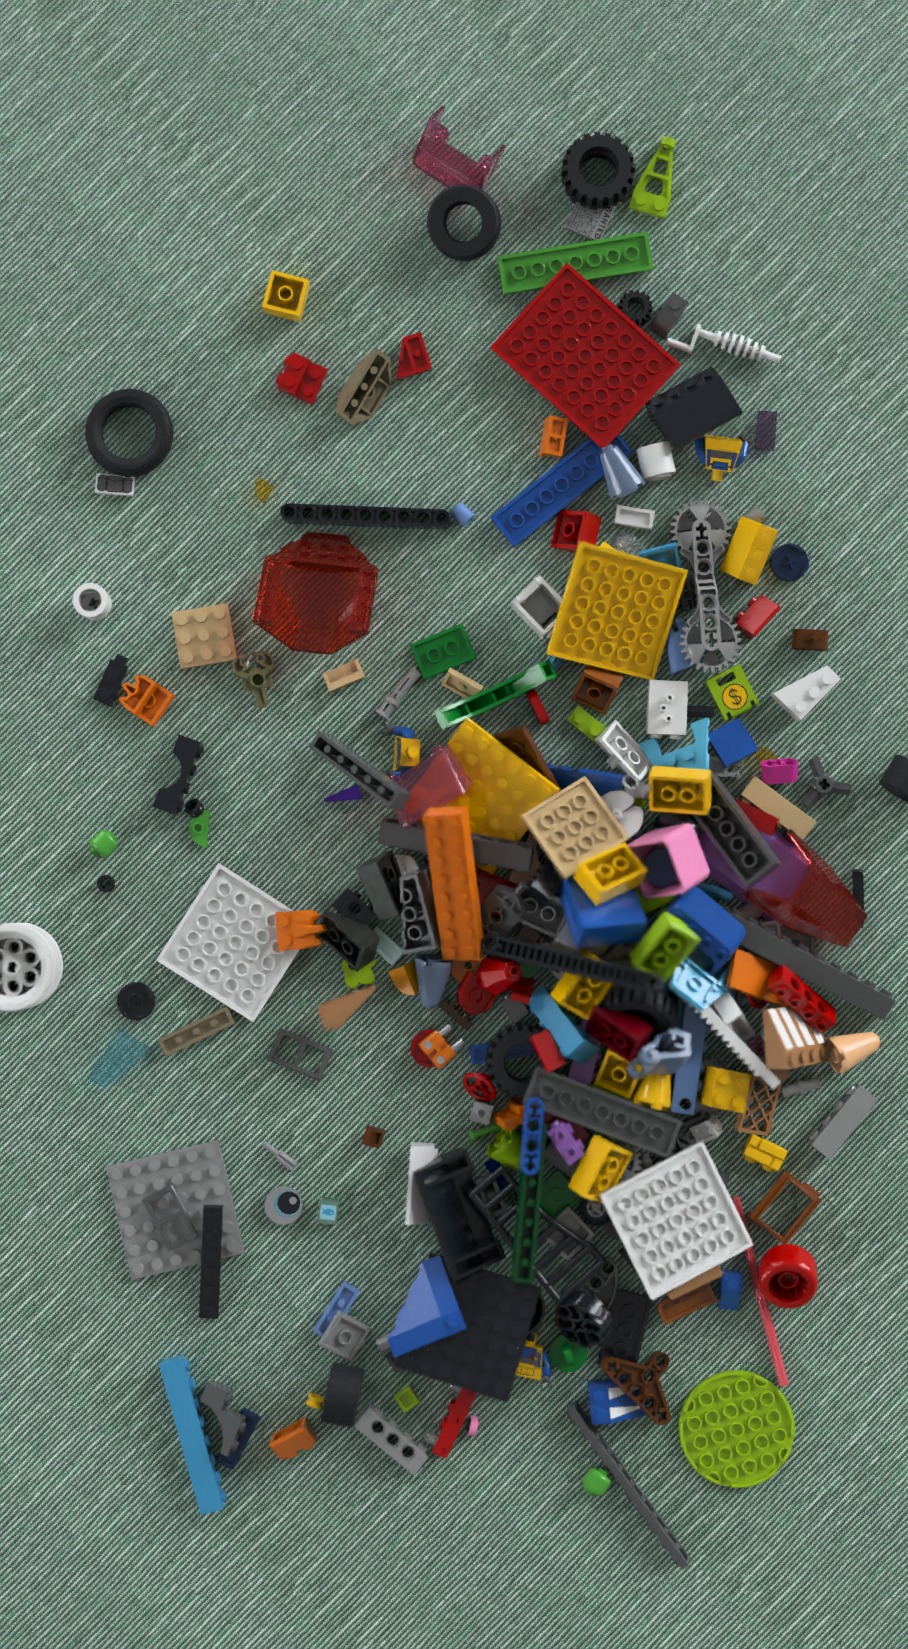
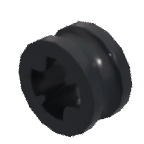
M191 799L185 805V811L192 818H197L204 812V805L198 799Z
M110 875L99 877L97 880L98 889L102 892L112 891L115 887V879ZM106 878H108V882H111V886H107L106 889H104V885H101V882L105 881Z

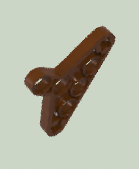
M655 1351L643 1365L612 1356H605L601 1360V1370L653 1422L659 1425H665L669 1422L670 1411L659 1381V1377L669 1365L667 1354ZM662 1355L663 1363L657 1366L656 1358ZM609 1362H611V1365L615 1369H617L615 1372L609 1369V1366L607 1365ZM650 1370L651 1378L645 1381L644 1373ZM622 1373H625L627 1376L624 1383L619 1382V1376ZM638 1385L639 1392L633 1396L631 1393L632 1388ZM647 1398L652 1400L649 1408L644 1407V1402ZM655 1410L662 1413L663 1417L661 1419L659 1418V1415L656 1412H654Z

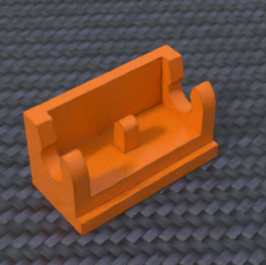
M553 415L545 418L539 456H552V459L562 457L568 419Z

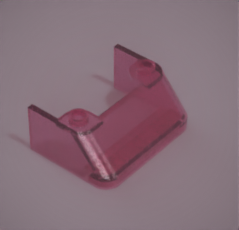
M442 105L429 117L413 155V163L416 168L447 188L459 184H468L483 190L497 169L507 146L503 144L493 156L484 155L479 159L478 163L447 144L449 132L445 126L439 123L445 110V106Z

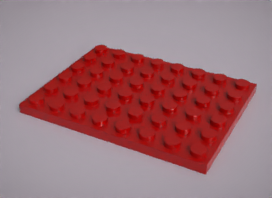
M568 263L561 268L490 346V349L601 449L609 445L681 366L677 360Z

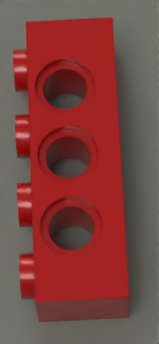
M784 964L769 973L768 989L820 1034L835 1025L836 1009Z

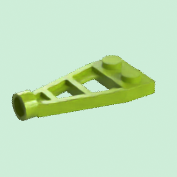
M665 136L661 138L658 150L634 188L628 209L665 219L671 200L673 150L676 144V140ZM657 161L667 164L665 175L653 172ZM651 179L662 182L661 195L646 192L645 187Z

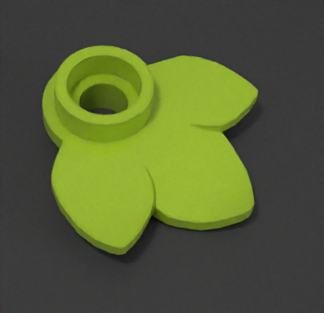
M374 958L371 963L358 972L354 968L350 969L348 967L349 964L343 960L342 970L345 972V983L347 986L355 990L359 982L366 985L373 984L375 976L370 968L377 963V960Z

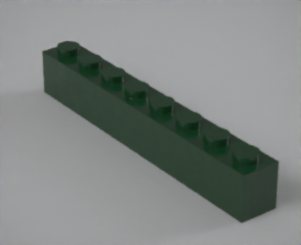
M528 1122V1130L531 1132L536 1131L538 1124ZM542 1124L538 1171L533 1175H528L520 1169L510 1280L513 1282L533 1284L547 1124ZM529 1140L526 1143L528 1151L531 1152L536 1149L535 1141ZM525 1153V1157H529V1162L525 1163V1167L530 1171L531 1168H534V1164L531 1163V1157L535 1158L536 1154L529 1155Z

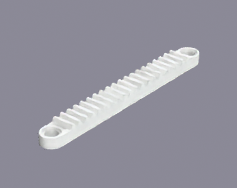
M671 977L666 982L668 985L670 984ZM709 1006L705 1007L702 1011L694 1007L693 1012L700 1013L698 1018H705L704 1024H710L709 1029L716 1030V1036L721 1035V1042L727 1041L726 1047H732L731 1052L738 1053L737 1059L743 1058L742 1064H748L747 1069L754 1070V1076H760L773 1090L781 1083Z

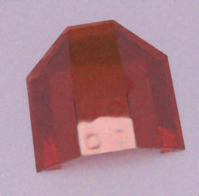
M307 532L298 541H292L280 548V551L276 554H270L264 558L252 622L292 651L332 655L369 634L379 570L375 565L372 566L367 557L351 544V540L347 536Z

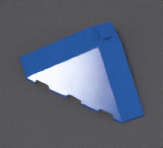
M440 1255L421 1262L420 1272L416 1281L413 1280L408 1291V1299L404 1307L402 1306L393 1332H390L388 1336V1342L394 1358L467 1330Z

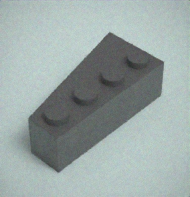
M422 869L408 872L400 877L401 920H403V930L401 931V939H403L402 955L437 949L441 946L436 907L427 870Z

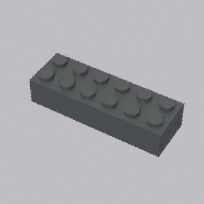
M711 772L710 810L707 815H692L744 886L753 887L782 865V863L717 775Z

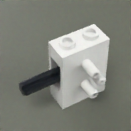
M649 680L646 735H651L650 738L662 739V736H670V739L681 740V736H686L687 717L713 718L714 707L687 705L688 681Z

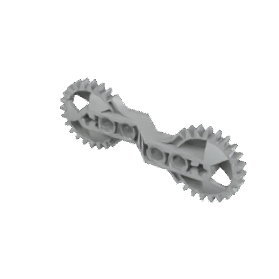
M698 499L696 504L690 500L689 507L684 503L682 505L683 511L677 509L676 512L679 516L673 515L672 519L676 522L670 523L669 526L674 529L670 530L669 534L674 535L670 541L677 542V548H681L679 555L685 558L692 568L697 598L696 610L685 622L689 628L683 627L682 631L685 634L679 636V638L684 640L679 643V646H684L680 653L687 654L684 661L690 659L689 666L696 664V671L702 667L703 673L710 669V673L713 674L715 668L718 672H721L722 666L726 669L729 668L727 662L732 664L735 662L732 657L739 656L736 650H740L742 647L737 645V643L741 642L742 639L737 638L741 631L734 630L737 624H730L733 618L726 614L719 605L718 590L714 577L715 561L724 552L725 548L723 545L729 544L725 538L731 537V534L727 533V531L731 530L732 527L726 526L730 519H724L727 512L720 513L722 506L716 509L714 508L715 502L708 505V499H706L701 504L700 499ZM710 509L712 512L706 521L704 518ZM690 510L697 519V521H695L693 524L686 514V511ZM699 526H701L702 530H705L701 535V540H698L700 532L696 531ZM723 528L724 530H711V529ZM697 546H705L706 553H699L697 551ZM705 564L708 568L707 572H700L698 565ZM703 600H711L712 608L704 607ZM705 619H712L714 626L712 628L706 627ZM714 631L715 633L711 634V641H715V643L710 647V644L706 643V641L709 639V632ZM734 639V642H721L722 640ZM687 642H700V644L687 645ZM719 649L725 662L721 663L714 653L715 650ZM704 651H705V652H707V653H706V655H705V657H704V659H703V662H702V664H701V663H699V661H700V659H701V657H702V655H703V653H704Z

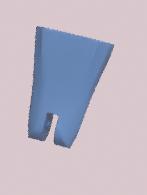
M681 616L673 619L677 632H674L671 626L665 643L671 675H676L687 671L688 668L693 669L696 667V664L689 666L690 659L684 661V658L687 656L686 653H680L684 646H679V643L684 640L679 638V636L685 634L682 631L683 627L688 628ZM687 642V645L697 644L696 642ZM704 654L702 655V657H701V659H700V661H699V663H701V664H702L703 659H704V657H705Z

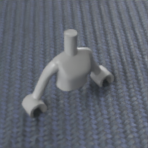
M612 754L606 762L613 769L618 766L625 774L622 783L626 792L632 797L647 800L651 788L643 781L639 782L621 761Z

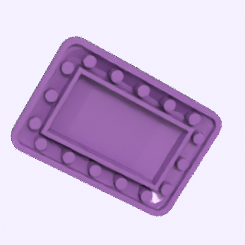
M703 830L697 839L710 871L709 876L726 890L732 892L744 904L748 901L758 904L763 911L761 917L766 921L780 920L817 872V864L775 830L771 837L758 830L782 865L755 886L745 887Z

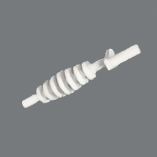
M697 324L690 345L668 338L666 344L691 354L697 336L713 341L716 347L718 343L722 344L720 348L724 350L725 345L729 346L727 352L730 354L732 348H735L734 356L737 357L741 350L743 351L742 358H745L747 353H750L749 359L753 360L754 355L758 356L756 361H761L764 358L779 363L781 359L780 355L766 351V346L764 345L761 346V349L757 348L759 344L757 342L754 343V346H750L751 339L749 338L746 344L743 343L745 336L741 335L740 340L736 341L737 334H733L732 339L728 338L730 333L726 332L725 336H721L722 331L712 333L700 329L701 324Z

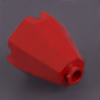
M496 955L484 958L477 971L478 978L481 979V988L494 996L511 991L522 974L519 964L511 959Z

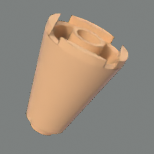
M871 1031L826 1038L830 1055L828 1062L836 1073H845L877 1051L881 1043L880 1038Z

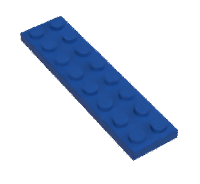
M619 434L610 443L612 446L617 445L627 458L633 454L631 448ZM590 438L490 517L513 548L604 477L599 455L602 450Z

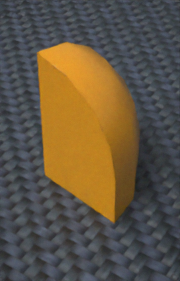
M413 961L388 971L394 985L400 992L406 995H415L418 992L417 973Z

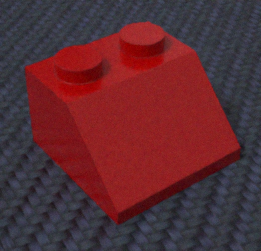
M561 510L558 513L551 547L576 553L579 541L596 545L602 518L587 511Z
M762 595L758 598L753 597L747 604L749 609L745 613L741 611L734 619L736 621L735 624H737L735 628L741 631L750 641L756 637L781 609L779 605Z

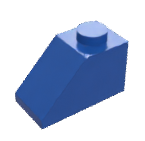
M721 1270L723 1276L720 1277L718 1309L738 1310L742 1295L743 1275L738 1270Z

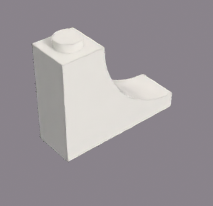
M728 991L712 1002L726 1025L744 1043L756 1035Z

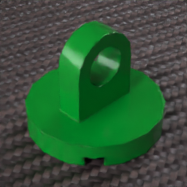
M563 1333L554 1338L549 1348L551 1362L557 1369L563 1372H575L580 1369L586 1362L588 1355L587 1348H583L575 1342H570L564 1337Z

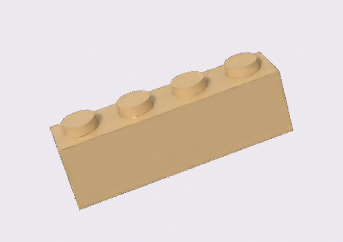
M756 776L749 780L739 794L742 802L779 818L780 821L776 828L779 830L785 829L788 832L787 836L794 841H797V839L799 841L804 840L816 823L814 819Z

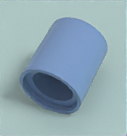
M462 502L458 503L450 512V515L463 527L475 516Z

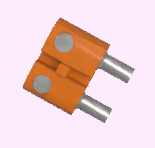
M449 1024L439 1032L435 1029L418 1044L438 1070L442 1069L456 1057L455 1051L465 1044L461 1038L452 1046L447 1044L443 1036L452 1030Z

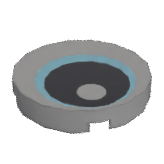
M279 1186L269 1192L264 1208L266 1215L271 1221L279 1225H287L299 1218L303 1210V1201L296 1189L290 1186Z

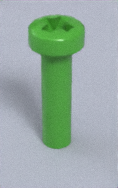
M494 1123L476 1131L470 1129L468 1130V1135L471 1142L474 1143L477 1142L476 1138L500 1130L502 1127Z

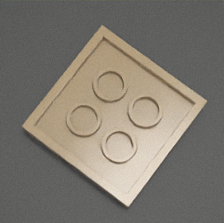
M228 603L171 612L181 670L229 662L237 657Z

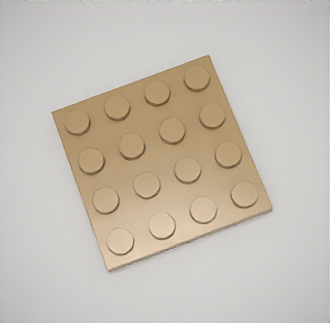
M586 776L521 815V819L564 880L575 874L578 863L629 840V836Z

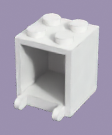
M539 575L523 592L515 597L511 603V608L542 640L545 637L549 639L552 635L556 619L546 628L542 624L554 612L558 615L562 598Z

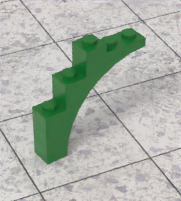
M546 660L482 692L435 711L434 714L443 730L456 724H462L467 717L472 720L514 698L523 696L555 679L557 676L550 661Z

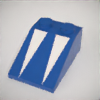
M627 1377L619 1378V1382L624 1383ZM610 1378L587 1380L592 1425L615 1423L647 1416ZM638 1385L632 1388L631 1393L633 1396L639 1392ZM646 1399L645 1402H644V1407H645V1408H648V1407H647V1399Z

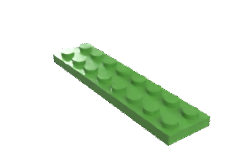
M647 231L497 256L503 296L543 289L566 263L572 266L588 282L654 270Z

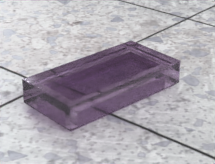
M758 410L755 450H775L777 412Z

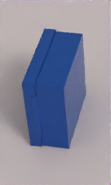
M574 875L563 881L558 895L576 948L639 942L642 939V933L647 921L635 888L596 906L573 878Z

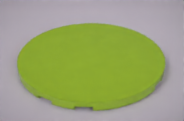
M728 1370L711 1375L690 1392L681 1409L679 1439L684 1454L698 1473L717 1485L745 1488L760 1484L777 1473V1470L786 1462L792 1450L795 1423L790 1405L782 1392L771 1381L756 1373L744 1370Z

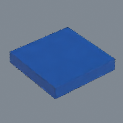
M739 718L708 734L709 744L725 769L759 750Z

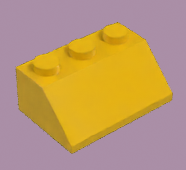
M741 516L719 570L756 586L778 530Z
M594 1135L568 1187L584 1198L603 1204L599 1194L618 1184L633 1153L606 1138Z

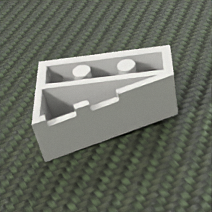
M825 666L770 696L798 722L841 678L832 669Z

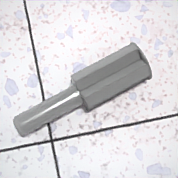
M266 1141L263 1143V1147L277 1157L276 1160L287 1169L292 1171L297 1166L298 1162L285 1152L281 1151L280 1153Z

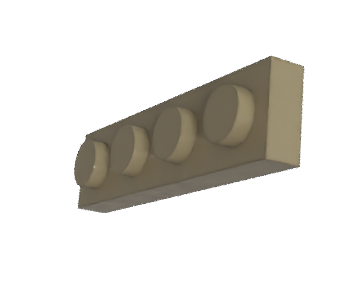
M226 1006L158 1039V1042L165 1057L236 1022L229 1007Z

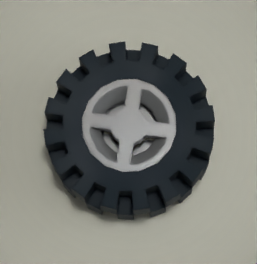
M582 1197L579 1211L582 1214L581 1217L587 1223L601 1226L611 1221L604 1204Z

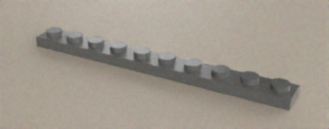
M577 1401L571 1403L567 1411L569 1419L577 1424L583 1438L588 1439L593 1452L601 1457L604 1467L612 1472L615 1482L625 1490L628 1500L630 1502L633 1501L639 1515L646 1519L650 1530L660 1538L662 1547L668 1549L673 1562L679 1565L682 1570L688 1567L690 1562L688 1553L595 1425L591 1424V1420Z

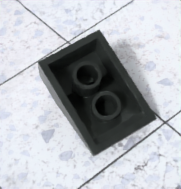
M328 910L323 912L321 924H325L328 931L318 935L357 972L374 960L380 940L378 934L365 924Z

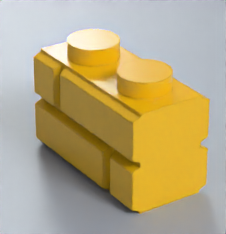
M750 1133L741 1154L745 1156L744 1160L755 1164L757 1161L763 1164L761 1168L772 1173L773 1170L779 1171L788 1150L756 1134Z

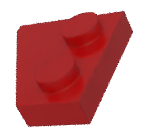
M421 332L403 337L396 374L397 381L432 370Z

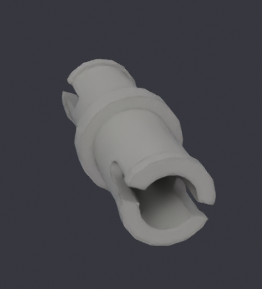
M818 1076L803 1081L800 1079L796 1083L781 1086L783 1097L786 1098L796 1094L803 1095L807 1091L821 1088Z

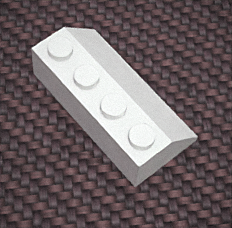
M411 1143L405 1225L429 1223V1215L413 1172L438 1157V1149L434 1148L435 1143Z

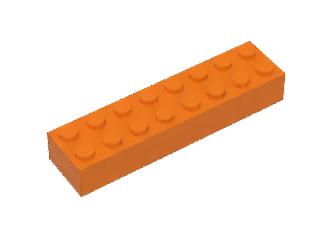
M467 806L430 807L423 815L442 959L480 960L485 953L481 948V940L484 937L468 808Z

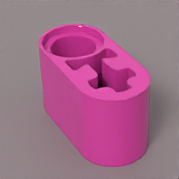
M773 759L761 762V781L765 784L792 783L798 779L796 759Z

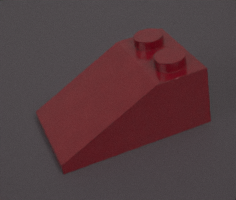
M594 1006L591 1010L585 1032L628 1063H631L639 1057L640 1051L647 1046L653 1027L636 1016Z

